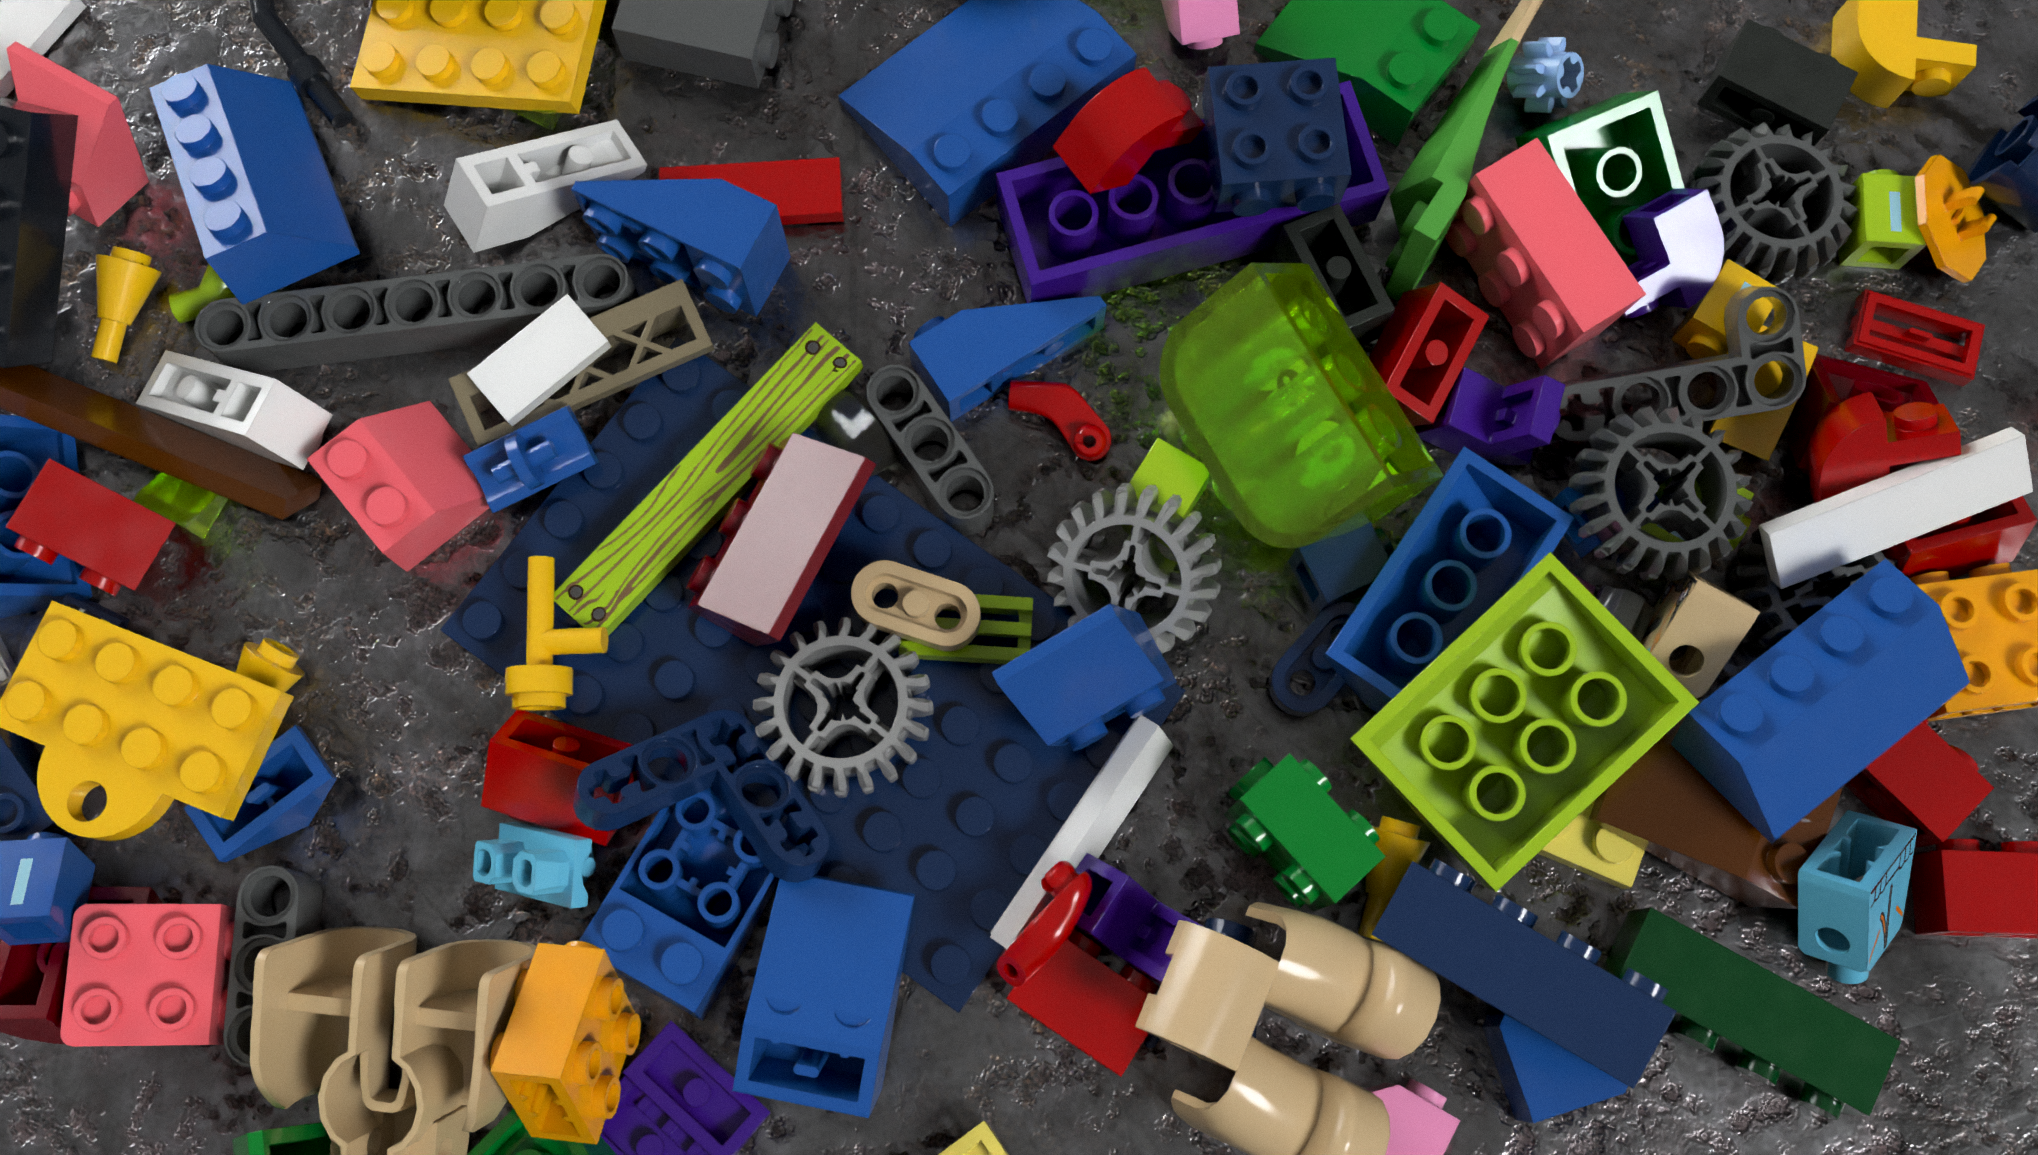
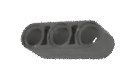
M887 365L878 369L870 377L867 384V401L874 426L939 519L964 536H972L982 532L990 524L994 515V486L989 475L913 370L902 365ZM892 393H904L912 398L911 403L899 411H890L880 405L882 400ZM927 441H937L947 448L946 453L934 461H925L914 454L916 448ZM961 490L974 491L983 499L976 509L969 512H961L954 509L949 504V500L956 492Z
M268 865L259 867L249 873L240 885L236 903L223 1032L224 1048L230 1059L238 1065L251 1068L250 1031L253 1009V980L255 960L258 953L263 948L320 931L323 903L322 889L317 880L308 873ZM286 881L290 887L291 898L285 910L276 915L271 906L272 894L277 886Z

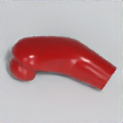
M1011 380L1008 410L1036 414L1050 419L1059 428L1074 453L1081 459L1095 461L1107 454L1111 446L1109 428L1082 395L1071 385L1055 381Z
M1059 861L1041 879L1042 888L1051 894L1054 899L1030 922L997 961V970L1000 976L1013 987L1022 986L1051 960L1069 938L1085 909L1092 890L1091 877L1086 871L1079 875L1075 871L1074 866L1068 861Z

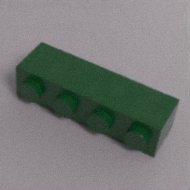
M1652 907L1628 911L1602 969L1622 979L1629 967L1668 989L1669 991L1662 1003L1677 1011L1671 1021L1677 1025L1673 1032L1677 1038L1710 1053H1713L1715 1046L1738 1058L1735 1065L1738 1071L1769 1086H1776L1777 1081L1790 1086L1800 1092L1797 1099L1799 1104L1821 1116L1832 1120H1838L1841 1114L1870 1116L1901 1043L1900 1040Z

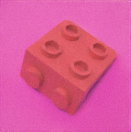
M85 904L80 906L74 912L60 1030L61 1040L66 1045L72 1047L224 1045L223 1032L236 908L223 904Z

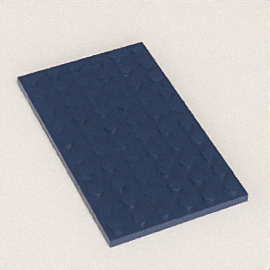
M677 337L669 349L679 347L686 342ZM705 355L640 382L590 444L599 463L558 483L440 630L504 678L505 668L526 665L528 557L550 556L555 558V592L740 401L751 387ZM808 427L801 434L802 436L834 446ZM872 472L779 642L755 647L687 609L695 593L686 589L691 576L706 554L714 559L716 558L727 536L718 532L727 514L726 512L608 636L609 643L606 653L553 655V665L573 668V695L566 697V709L552 710L550 712L566 724L633 745L705 714L722 709L736 711L746 716L756 727L760 723L774 718V716L758 714L753 709V700L760 697L774 696L773 692L762 688L757 679L760 673H771L780 676L782 671L772 662L770 655L774 650H779L789 658H792L797 653L789 639L792 633H800L808 645L818 640L813 631V624L815 622L823 621L829 636H838L840 619L848 617L853 625V637H860L865 623L858 617L851 599V588L856 575L865 566L876 561L888 560L958 582L969 588L974 594L1033 598L1030 650L1067 629V621L1074 612L1067 607H1055L1053 597ZM759 480L740 499L747 502ZM883 589L874 597L875 605L880 608H890L898 600V594L891 589ZM554 602V629L583 628ZM941 611L937 615L940 618L961 619L956 611ZM981 613V620L1019 622V615ZM878 630L876 645H879L890 634ZM976 635L968 645L1017 648L1018 638ZM899 651L894 656V659L899 657ZM853 658L836 659L826 662L812 671H818L828 678H841L850 673L856 665L862 667L866 661ZM919 659V664L906 677L916 674L928 675L930 688L912 697L932 701L934 710L932 715L912 718V721L926 726L930 733L927 741H917L908 737L905 739L904 742L912 747L917 754V760L914 764L905 763L895 754L889 761L895 767L898 774L896 781L893 783L887 781L881 769L878 768L869 773L874 783V792L864 794L859 785L858 776L849 777V792L845 798L836 796L833 788L834 777L828 776L825 786L819 794L812 793L808 789V778L811 773L809 768L794 783L824 824L829 835L828 851L818 873L815 875L915 894L902 972L953 1010L960 1013L1005 949V947L990 938V932L1135 718L1131 719L1127 711L1104 723L1109 732L1108 734L1077 751H1073L1069 743L1065 746H1048L996 683L991 672L1005 664ZM883 672L875 683L877 689L869 701V709L879 717L880 722L891 729L898 709V692L892 680ZM1176 683L1162 690L1166 701L1142 716L1161 727L1186 690ZM798 686L791 706V722L795 736L802 744L812 732L809 725L817 714V703L809 697L806 691ZM823 692L835 714L833 720L841 721L843 713L846 720L856 716L864 722L854 704L853 694H846L844 701L842 694L833 699ZM847 735L841 737L832 748L826 746L820 755L831 758H849L863 754L877 744L873 741L870 743L858 735ZM718 736L714 737L712 742L714 746L720 744L727 745L733 754L737 745L735 741L723 743ZM780 737L771 740H765V742L770 747L777 740H779ZM793 755L780 762L784 769H786ZM656 758L648 764L650 771L662 780H677L684 772L683 766L671 758ZM736 763L732 774L735 773L736 770L739 768V766ZM751 783L742 788L744 797L756 806L766 807L777 802L775 792L769 786L762 783ZM788 815L784 816L781 822L786 823ZM803 843L796 845L794 849H798L805 856L809 847Z

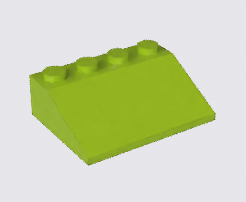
M1550 552L1360 728L1350 740L1484 887L1497 892L1687 715L1699 701Z

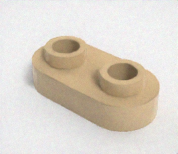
M888 560L876 561L865 566L853 581L851 599L855 611L865 624L870 623L877 630L895 634L901 638L940 651H955L967 646L979 631L981 623L979 602L969 588L958 582ZM883 589L895 591L898 594V600L895 605L890 608H880L875 605L874 597L879 591ZM945 609L954 610L961 617L959 624L952 629H943L935 622L937 615Z

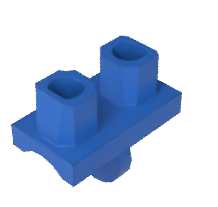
M570 405L463 456L467 466L480 483L492 513L599 463Z

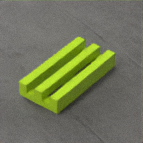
M974 594L979 602L981 613L1019 615V622L981 620L977 635L1018 638L1017 648L967 645L955 651H940L901 638L899 656L906 652L915 651L919 659L1007 664L1030 650L1033 598ZM945 609V610H943V611H954V610ZM936 617L935 622L943 629H952L959 624L960 619Z

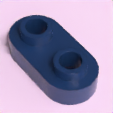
M1338 602L1323 609L1273 667L1269 677V691L1273 701L1281 710L1299 717L1313 715L1322 710L1346 683L1323 656L1332 644L1331 631L1342 629L1357 604ZM1294 675L1306 677L1311 684L1310 694H1296L1290 687V678Z

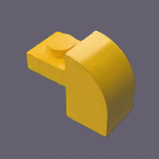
M1847 0L1835 14L1832 22L1831 56L1840 64L1858 72L1849 91L1871 105L1886 109L1905 90L1912 91L1915 95L1922 97L1947 96L1976 67L1977 45L1917 37L1918 0Z

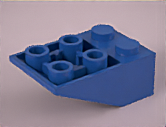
M722 179L575 181L571 188L583 212L582 218L592 229L597 239L596 245L601 251L618 258L623 263H628L632 258L649 266L651 273L666 284L683 279L685 284L704 292V297L711 304L728 313L735 314L740 309L757 317L791 258L777 205Z
M710 787L658 812L579 941L605 949L616 973L695 1018L704 1021L738 963L779 878L775 877L766 868L716 792ZM786 838L783 848L789 851L794 849L795 845Z
M814 875L809 880L799 883L786 882L779 879L743 1023L732 1091L864 1118L870 1117L883 1088L915 894Z

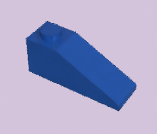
M1090 296L960 310L947 319L943 316H938L923 324L915 332L914 339L908 342L911 365L952 422L1009 387L1011 380L1024 378L1104 328L1107 305L1101 296Z

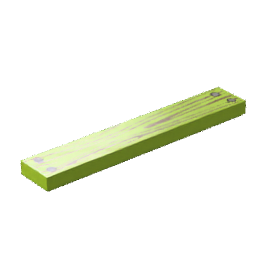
M815 322L554 592V602L583 628L605 627L609 636L725 515L735 500L741 498L757 481V479L750 476V473L768 442L779 446L780 442L790 434L796 433L801 435L863 370L862 361Z

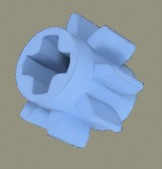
M1539 37L1538 41H1524L1522 43L1523 52L1517 53L1511 59L1507 69L1508 89L1513 98H1526L1525 112L1551 113L1553 108H1566L1568 106L1567 98H1572L1579 92L1584 78L1583 62L1576 52H1564L1566 47L1565 37Z

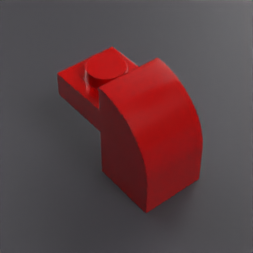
M1143 67L1123 75L1096 94L1077 113L1052 147L1089 194L1128 185L1155 150L1191 143L1204 128L1205 124L1193 111L1190 98L1181 88L1172 84L1168 79L1157 81L1150 71Z
M1872 392L1849 398L1830 410L1818 423L1811 436L1808 446L1810 492L1813 500L1816 503L1890 474L1889 466L1961 455L1960 430L1944 403L1933 405L1926 402H1913L1901 405L1893 412L1883 413Z

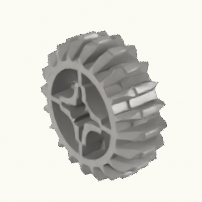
M1122 483L1116 489L1115 498L1106 488H1101L1092 495V505L1085 501L1078 502L1071 509L1073 520L1065 519L1056 528V534L1063 542L1054 543L1049 548L1047 557L1060 565L1054 567L1047 574L1048 579L1046 582L1064 586L1065 588L1054 598V606L1067 607L1071 605L1075 611L1067 621L1068 628L1108 604L1136 612V608L1144 596L1161 598L1166 592L1179 596L1175 605L1158 613L1140 615L1162 654L1172 649L1175 644V636L1183 641L1189 640L1196 632L1194 621L1205 622L1212 612L1206 600L1215 599L1221 589L1220 584L1209 577L1217 574L1221 569V559L1215 556L1203 555L1216 542L1215 534L1203 533L1196 536L1193 531L1202 519L1201 513L1194 511L1183 519L1176 513L1182 502L1180 495L1176 494L1172 495L1164 505L1158 504L1159 493L1156 485H1148L1142 491L1139 500L1131 483ZM1113 525H1133L1131 534L1124 540L1123 546L1107 544L1103 549L1090 546L1095 533L1103 528ZM1156 535L1168 545L1177 562L1165 558L1159 552L1156 545ZM1133 555V562L1136 563V574L1142 576L1134 587L1132 567L1125 564ZM1093 580L1106 587L1111 596V602L1101 594Z
M843 617L838 624V636L830 637L824 622L817 621L813 624V631L818 640L807 645L803 636L798 632H794L789 636L791 644L797 652L792 658H789L779 650H774L771 653L770 659L782 671L780 676L771 673L759 674L757 679L759 685L765 690L773 692L774 696L760 697L753 700V709L758 714L774 716V718L756 726V734L764 740L780 737L779 740L770 746L766 755L769 760L774 761L778 759L779 762L793 755L784 772L791 777L793 782L800 779L808 768L811 769L808 778V789L812 793L819 794L824 788L828 776L834 777L833 788L836 796L845 798L849 792V777L858 776V782L864 794H870L874 792V783L869 774L870 772L880 768L885 779L893 783L898 779V774L889 760L895 754L905 763L911 765L917 760L916 752L904 742L907 737L917 741L928 740L929 729L921 723L912 721V718L932 715L934 710L933 702L924 698H913L912 696L930 688L929 677L926 674L906 677L919 664V657L915 651H911L894 659L901 644L899 636L890 634L879 645H876L878 638L877 628L867 623L863 626L860 637H853L854 630L851 619ZM853 658L866 661L862 667L856 665L850 673L841 678H828L818 671H812L818 666L836 659ZM883 672L892 680L898 692V709L891 729L880 722L879 717L869 709V701L877 689L875 683ZM798 686L806 691L809 697L817 703V714L809 725L812 732L802 744L797 740L791 722V706ZM823 692L833 699L842 694L844 701L846 694H853L854 704L864 722L856 716L846 720L843 713L841 721L833 720L835 714ZM847 735H858L870 743L873 741L877 744L869 751L849 758H831L820 755L826 746L832 748L841 737Z

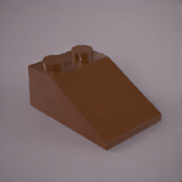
M1683 717L1596 799L1588 820L1748 907L1798 909V871L1826 837L1843 787L1771 844L1671 745L1685 719Z

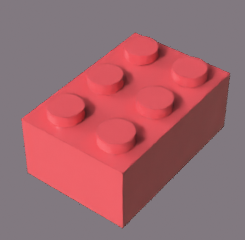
M1538 137L1476 173L1470 180L1466 195L1445 238L1450 248L1458 256L1465 257L1478 276V285L1484 298L1492 306L1499 307L1512 326L1513 338L1518 348L1526 356L1534 358L1541 370L1599 335L1646 295Z

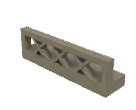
M683 279L589 318L612 347L577 374L568 395L556 400L546 399L540 404V407L535 408L513 427L505 421L489 429L486 428L480 413L494 406L467 375L472 369L449 378L450 385L477 446L480 448L565 406L570 405L572 411L578 410L714 351V346ZM687 323L690 324L696 338L674 349L651 342L652 338ZM636 347L628 369L613 375L593 367L594 363L629 348ZM646 352L658 355L643 362ZM588 377L600 380L585 387Z

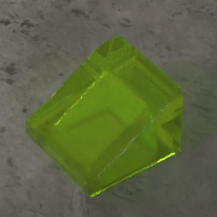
M161 472L144 486L132 501L175 522V526L204 539L228 501V498Z

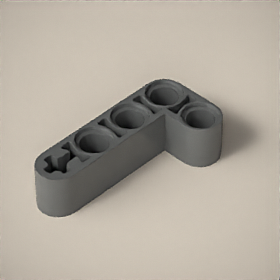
M1749 286L1736 292L1729 299L1724 312L1728 354L1561 382L1566 386L1559 409L1567 407V396L1573 395L1576 400L1583 404L1603 402L1610 420L1604 422L1605 414L1598 410L1577 414V424L1571 426L1569 421L1560 417L1555 434L1568 441L1589 440V437L1600 428L1609 430V422L1616 416L1625 414L1621 406L1625 390L1637 383H1645L1650 388L1652 393L1650 406L1657 416L1667 407L1678 406L1682 424L1692 415H1703V421L1777 410L1792 405L1803 393L1806 387L1807 376L1799 310L1794 298L1787 291L1777 287ZM1764 297L1773 305L1775 311L1774 320L1765 331L1755 333L1748 326L1746 320L1747 310L1756 299ZM1775 361L1782 371V382L1773 393L1761 396L1754 384L1755 374L1763 364ZM1710 372L1717 384L1716 393L1707 404L1694 406L1687 395L1688 385L1696 375ZM1601 388H1605L1603 399L1599 393Z

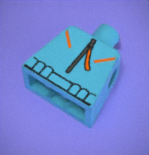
M1847 810L1799 869L1798 947L1804 954L1826 961L1825 971L1835 981L1845 984H1859L1866 981L1869 971H1871L1899 931L1903 921L1917 829ZM1864 876L1860 882L1856 881L1858 877Z

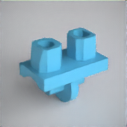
M506 822L499 825V839L476 842L473 864L474 881L488 885L495 884V889L570 909L587 907L588 893L583 884L596 869L591 838L519 822Z

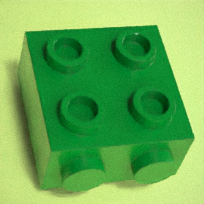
M1289 753L1274 766L1264 757L1228 792L1236 803L1223 814L1232 823L1227 829V833L1246 855L1254 859L1260 854L1278 873L1272 879V882L1293 906L1300 909L1306 904L1312 912L1333 905L1386 857L1375 845L1380 840L1379 835L1372 825L1358 812L1350 809L1345 813L1327 794L1332 789L1330 782L1309 760L1303 759L1298 763Z

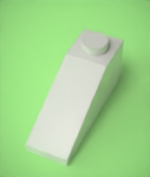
M615 119L456 158L444 207L475 253L528 238L580 209L571 190L575 181L632 180L644 173L648 164L619 121Z
M165 350L135 403L146 410L275 462L304 470L308 462L306 458L319 448L323 433L333 414L275 378Z

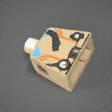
M1687 570L1685 578L1675 582H1668L1654 607L1655 612L1640 643L1697 700H1700L1705 696L1751 628L1760 611L1734 594ZM1687 645L1686 651L1681 658L1669 661L1670 654L1674 649Z

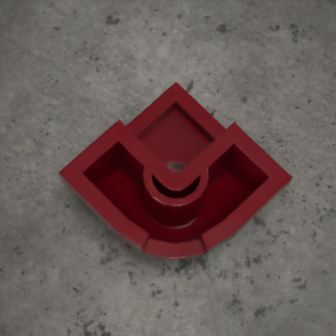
M91 887L87 904L163 903L151 887ZM1 940V1033L27 1040L65 1044L61 1040L60 1030L70 942L9 946Z

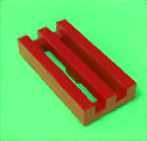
M1867 289L1856 297L1854 308L1858 309V311L1851 319L1849 330H1853V333L1846 340L1844 351L1962 387L1974 380L1985 324ZM1876 314L1963 340L1965 344L1962 346L1933 337L1932 333L1913 327L1905 329L1873 319V316Z

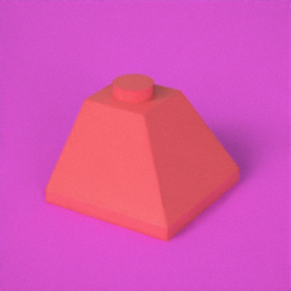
M15 41L6 49L18 101L78 115L68 216L75 214L99 227L149 183L119 98Z

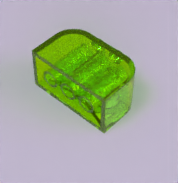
M1251 262L1186 315L1173 328L1165 342L1160 359V382L1165 400L1180 424L1179 433L1184 444L1191 452L1199 456L1213 478L1212 487L1220 502L1234 512L1239 522L1251 535L1268 545L1280 548H1299L1351 533L1370 522L1373 525L1444 476L1309 264Z

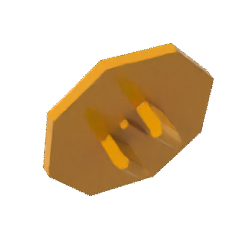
M1941 154L1931 156L1915 176L1918 227L1936 267L1956 280L1966 283L1974 279L1986 260L1985 233L1989 231L1997 217L1993 213L1987 216L1983 215L1979 199L1985 191L1984 188L1969 185L1970 181L1965 170Z

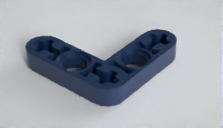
M724 709L713 711L591 763L582 770L577 779L573 800L575 814L584 825L595 830L611 831L622 828L712 787L766 868L775 877L786 882L796 883L809 880L818 873L829 848V835L824 824L791 777L784 773L785 769L779 760H769L766 752L770 747L763 738L757 736L756 727L746 716L736 711ZM718 736L723 743L735 741L737 745L734 754L725 744L714 746L712 744L714 737ZM656 758H671L683 766L685 775L673 781L662 780L650 771L648 764ZM736 763L739 766V768L736 770L735 773L732 774ZM632 773V774H633V778H634V782L631 783V784H628L629 778H630V774ZM762 783L769 786L775 792L777 802L766 807L756 806L744 797L742 788L747 784ZM601 787L607 794H614L620 791L618 803L612 804L606 796L594 799L595 788ZM788 815L786 823L783 827L780 821L783 819L784 816ZM786 838L795 846L805 843L809 847L806 855L803 856L798 849L786 851L783 848Z

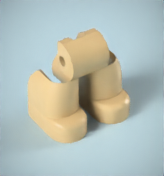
M1255 902L1249 905L1246 916L1277 924L1286 931V944L1280 962L1221 933L1188 921L1178 920L1165 955L1172 958L1157 995L1148 993L1135 1027L1184 1049L1202 1060L1233 1071L1235 1075L1228 1091L1218 1102L1206 1103L1175 1089L1171 1098L1174 1112L1191 1127L1248 1155H1386L1390 1138V1121L1383 1100L1372 1092L1344 1078L1306 1065L1254 1038L1252 1034L1261 1011L1265 1007L1295 1022L1298 1026L1332 1042L1383 1059H1400L1414 1052L1427 1038L1436 1021L1441 996L1440 983L1435 972L1388 944L1364 939L1349 929L1321 916L1263 902Z
M353 926L316 931L263 948L258 953L254 966L253 1009L250 1031V1066L258 1090L272 1106L280 1109H287L298 1100L319 1093L320 1120L331 1139L330 1155H467L469 1132H476L494 1121L508 1101L490 1072V1054L495 1038L500 1032H505L515 1006L514 992L517 979L524 969H529L537 945L513 940H465L443 944L416 955L417 936L415 933L390 927ZM392 1031H393V1045H392V1057H391V1044H392ZM391 1059L402 1068L399 1089L389 1088Z

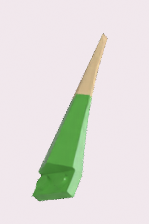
M1543 0L1520 1L1389 196L1400 239L1385 263L1386 267L1393 270L1385 291L1389 297L1398 302L1403 292L1415 289L1426 273L1467 192L1484 128L1503 76Z

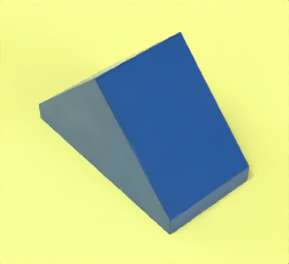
M294 725L271 743L234 821L220 818L191 805H187L183 809L219 862H228L309 826L337 778L300 726Z
M1505 1014L1487 1015L1482 1025L1515 1120L1536 1123L1624 1094L1628 1088L1626 1084Z

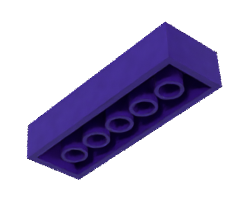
M1349 80L1339 83L1352 176L1339 204L1351 227L1376 220L1390 188L1351 81ZM1205 126L1191 143L1155 150L1128 185L1089 194L1061 157L996 173V206L1027 303L1098 296L1269 250L1275 247L1283 225L1318 212L1301 211L1296 206L1270 208L1263 214L1250 217L1238 216L1233 211L1215 213Z

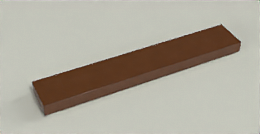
M32 365L11 368L0 367V408L281 520L319 500L322 480Z

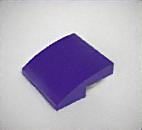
M670 1021L623 1072L625 1076L620 1080L621 1093L617 1111L612 1119L605 1120L600 1136L617 1155H737L771 1112L753 1095L732 1091L734 1078L674 1022Z

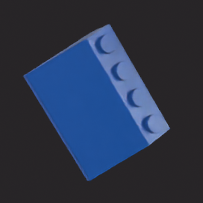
M968 0L838 95V99L946 224L952 227L996 193V173L1034 164L1054 149L1052 146L1073 118L1096 94L1118 78L1135 70L1137 54L1096 10L1080 0Z

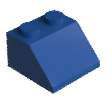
M1113 604L1106 605L991 672L998 686L1048 746H1065L1069 743L1073 751L1082 749L1108 734L1109 732L1104 723L1127 711L1129 717L1133 719L1156 708L1166 701L1162 690L1177 682L1140 613Z

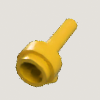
M550 556L528 557L526 665L505 668V695L512 697L511 708L515 710L552 711L566 709V697L573 695V668L553 665V655L606 653L608 650V632L605 627L554 629L555 558Z

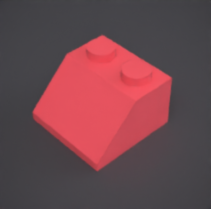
M431 401L360 418L306 458L378 549L406 572L410 571L490 508L480 483L463 458L464 455L472 452V450Z

